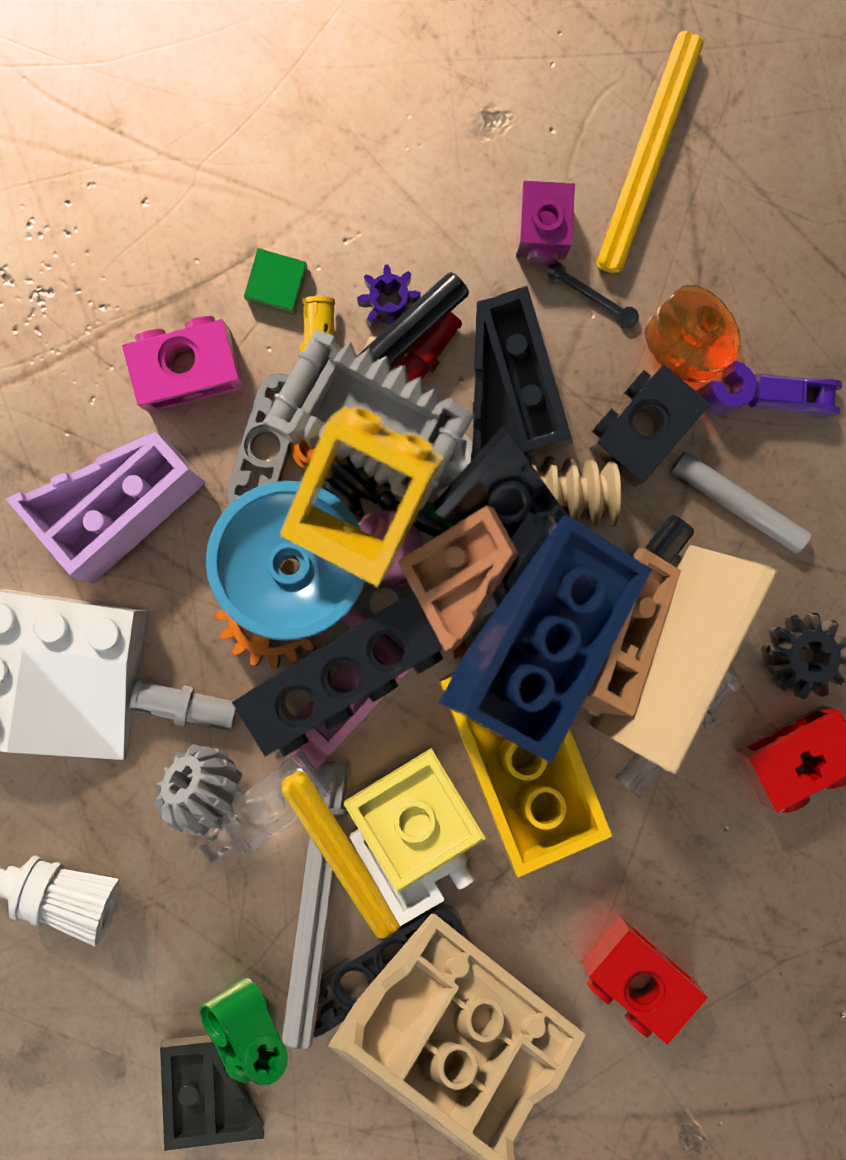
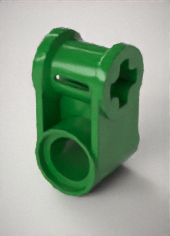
M244 977L200 1006L199 1015L202 1025L212 1039L224 1064L225 1071L230 1078L237 1082L252 1081L259 1085H270L281 1078L287 1067V1050L268 1012L266 1000L253 981Z

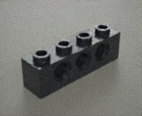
M413 591L234 700L232 704L263 755L266 757L278 750L282 757H285L310 741L305 732L322 722L327 730L354 714L350 707L354 702L366 695L370 697L372 702H375L399 687L395 677L413 667L418 675L442 661L444 658L439 650L443 649ZM384 634L396 635L404 644L405 652L402 658L395 663H384L375 655V641ZM338 662L352 664L359 673L358 685L351 690L336 688L330 679V671L334 664ZM302 690L311 696L314 706L309 716L296 717L289 712L286 706V698L290 691Z

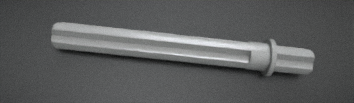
M323 762L318 769L316 790L341 827L343 815H348L347 809L344 808L349 769L347 765L342 763ZM310 836L282 1036L283 1044L294 1049H307L313 1043L335 873Z

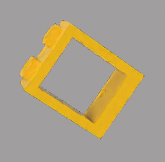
M345 406L328 419L282 527L280 536L378 587L392 568L444 457L433 452V446L424 438L411 433L400 435L383 426L382 419L375 413L360 407H352L350 409ZM341 441L413 478L384 541L314 506Z

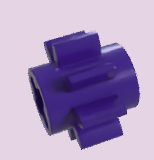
M386 264L384 265L383 274L376 279L367 274L364 276L365 285L370 291L369 294L358 296L357 301L360 307H371L372 311L367 318L370 327L375 325L378 320L387 323L389 327L409 309L408 304H414L421 298V292L416 290L408 291L407 287L411 281V273L409 271L399 277L391 274V269ZM383 292L385 295L390 296L397 292L399 305L396 306L389 302L382 307L380 294Z

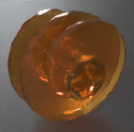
M683 285L677 289L658 308L657 315L649 319L644 332L648 348L660 365L664 364L678 377L687 382L703 383L714 379L737 359L741 347L740 330L731 311L711 291L697 285Z

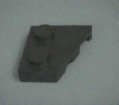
M209 1035L161 1040L164 1151L264 1139L263 1122L240 1082L230 1078L225 1071L224 1064Z

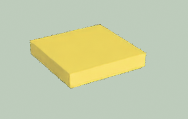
M432 748L344 801L345 808L397 893L486 839L483 831Z

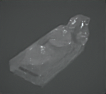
M301 749L233 800L231 806L235 813H226L223 816L221 829H216L199 846L211 863L234 846L241 855L247 851L251 854L298 819L282 794L281 782L296 771H303L308 775L323 800L330 795L332 788Z

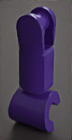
M734 361L723 368L722 380L729 385L731 393L727 391L722 382L711 381L697 390V393L710 403L706 411L715 415L728 414L748 403L750 408L789 411L827 417L840 414V407L835 406L836 390L842 388V382L836 379L798 378L768 374L754 375L751 369L744 363ZM807 390H815L814 403H806Z

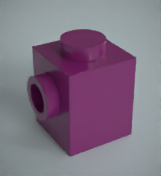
M523 180L518 205L516 257H528L527 261L535 265L556 264L558 259H566L572 246L575 183Z

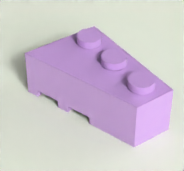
M156 431L95 458L97 462L71 474L64 472L50 478L51 483L26 494L19 492L6 498L7 502L70 576L94 584L206 483L178 449Z

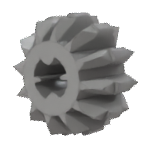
M192 744L186 753L176 752L174 763L170 767H163L165 776L162 781L155 785L156 790L160 794L155 800L154 807L161 812V819L165 820L170 827L180 832L185 831L192 835L198 834L204 837L210 828L221 829L223 816L226 813H235L231 805L233 800L243 793L237 786L243 774L236 768L234 762L228 759L229 756L219 749Z

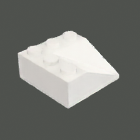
M0 589V751L100 759H126L133 712H130V702L139 675L148 610Z

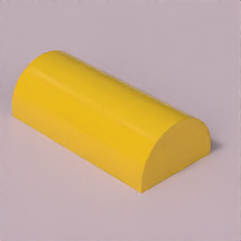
M455 671L439 680L443 693ZM450 709L507 857L517 878L612 837L571 729H569L554 760L550 763Z

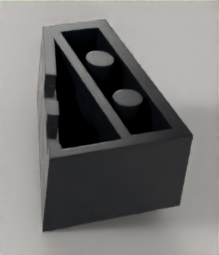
M528 286L478 301L476 306L474 360L475 392L473 414L475 416L473 417L471 461L503 426L508 430L525 456L527 454L535 455L573 443Z

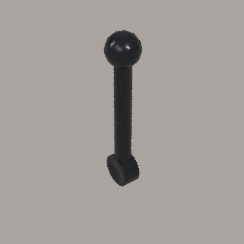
M560 262L548 266L547 276L551 281H562L617 316V321L621 327L631 328L638 322L639 314L635 308L620 307L568 274L565 266Z
M392 491L381 492L378 496L379 507L386 511L392 509L398 511L402 502L395 499ZM418 512L414 520L438 534H442L450 529L421 512Z

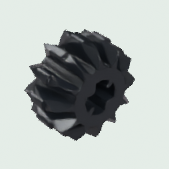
M807 612L803 620L796 614H790L785 617L786 629L779 626H772L769 629L771 636L777 640L776 645H763L761 649L763 653L773 655L775 660L767 663L763 669L766 674H779L775 685L779 690L787 691L793 687L794 696L806 699L811 691L817 696L824 697L829 695L828 681L837 685H842L846 682L843 675L838 671L840 665L846 666V656L841 655L840 651L846 648V636L835 637L839 626L835 620H826L821 623L819 614L814 612ZM802 649L813 651L811 662L800 660Z

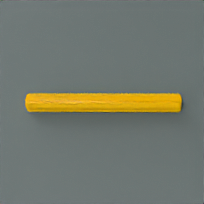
M689 31L680 32L675 40L599 252L596 266L608 273L619 274L624 268L703 47L702 37Z

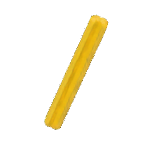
M296 771L291 776L286 777L281 782L282 794L375 936L380 939H386L390 934L396 933L400 928V924L367 867L308 775L303 771Z

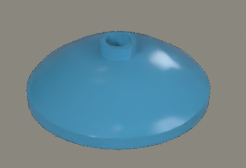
M298 481L267 483L255 487L238 497L225 509L217 520L207 547L206 569L212 592L222 609L231 619L246 630L275 640L304 639L331 628L354 606L365 582L364 579L280 536L282 527L302 483ZM321 488L314 506L361 529L350 509L336 496ZM287 559H296L300 563L299 570L293 575H285L281 572V565Z

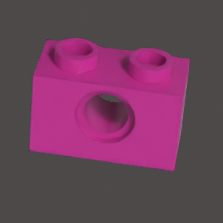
M213 316L194 318L185 322V329L166 333L164 329L147 330L137 334L135 342L122 345L139 407L151 413L245 388L231 330L223 319L215 321ZM183 351L194 352L195 363L193 367L185 373H174L172 366L174 358Z

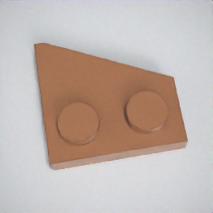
M485 506L398 561L445 651H453L461 645L519 555L494 508Z

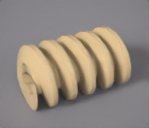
M526 455L563 508L569 509L570 517L579 521L583 510H589L592 525H598L605 511L610 514L612 526H616L621 510L622 483L619 469L615 462H607L599 474L597 463L594 460H587L579 473L574 458H567L559 472L554 457L547 456L540 470H538L535 457L533 455Z

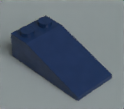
M563 515L464 654L439 703L522 749L552 763L652 569L569 515Z

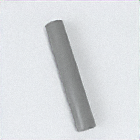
M686 451L682 452L672 466L671 473L795 554L801 552L810 540V532Z

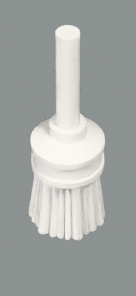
M36 855L31 857L21 868L12 865L7 870L0 868V898L8 900L10 919L16 921L23 919L36 927H40L44 923L94 947L102 941L119 899L121 883L118 878L64 869L62 863H49Z

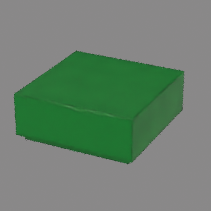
M257 248L244 293L245 300L294 314L308 268L307 262Z

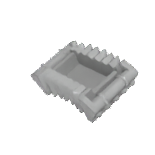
M315 330L304 351L299 353V360L280 393L275 395L276 400L263 423L296 445L305 439L313 450L317 447L330 417L345 406L350 409L352 407H360L378 415L383 421V426L400 435L411 433L424 438L433 446L432 451L443 456L444 459L420 507V510H422L434 487L439 485L438 480L458 444L463 443L462 437L475 415L450 398L439 403L437 387L424 394L422 376L409 383L405 365L391 371L387 356L375 362L372 351L369 348L357 357L351 342L340 350L334 336L320 330ZM341 441L336 453L340 461L350 456L356 468L364 466V471L369 478L375 475L378 486L390 482L391 491L395 499L400 502L403 501L413 479L411 476Z

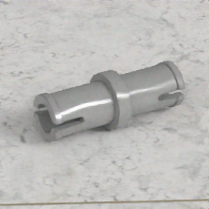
M139 679L135 683L130 702V712H140L173 719L174 725L185 727L188 722L225 730L229 733L232 731L237 710L232 704L233 701L194 693V687L184 685L182 690L147 683Z

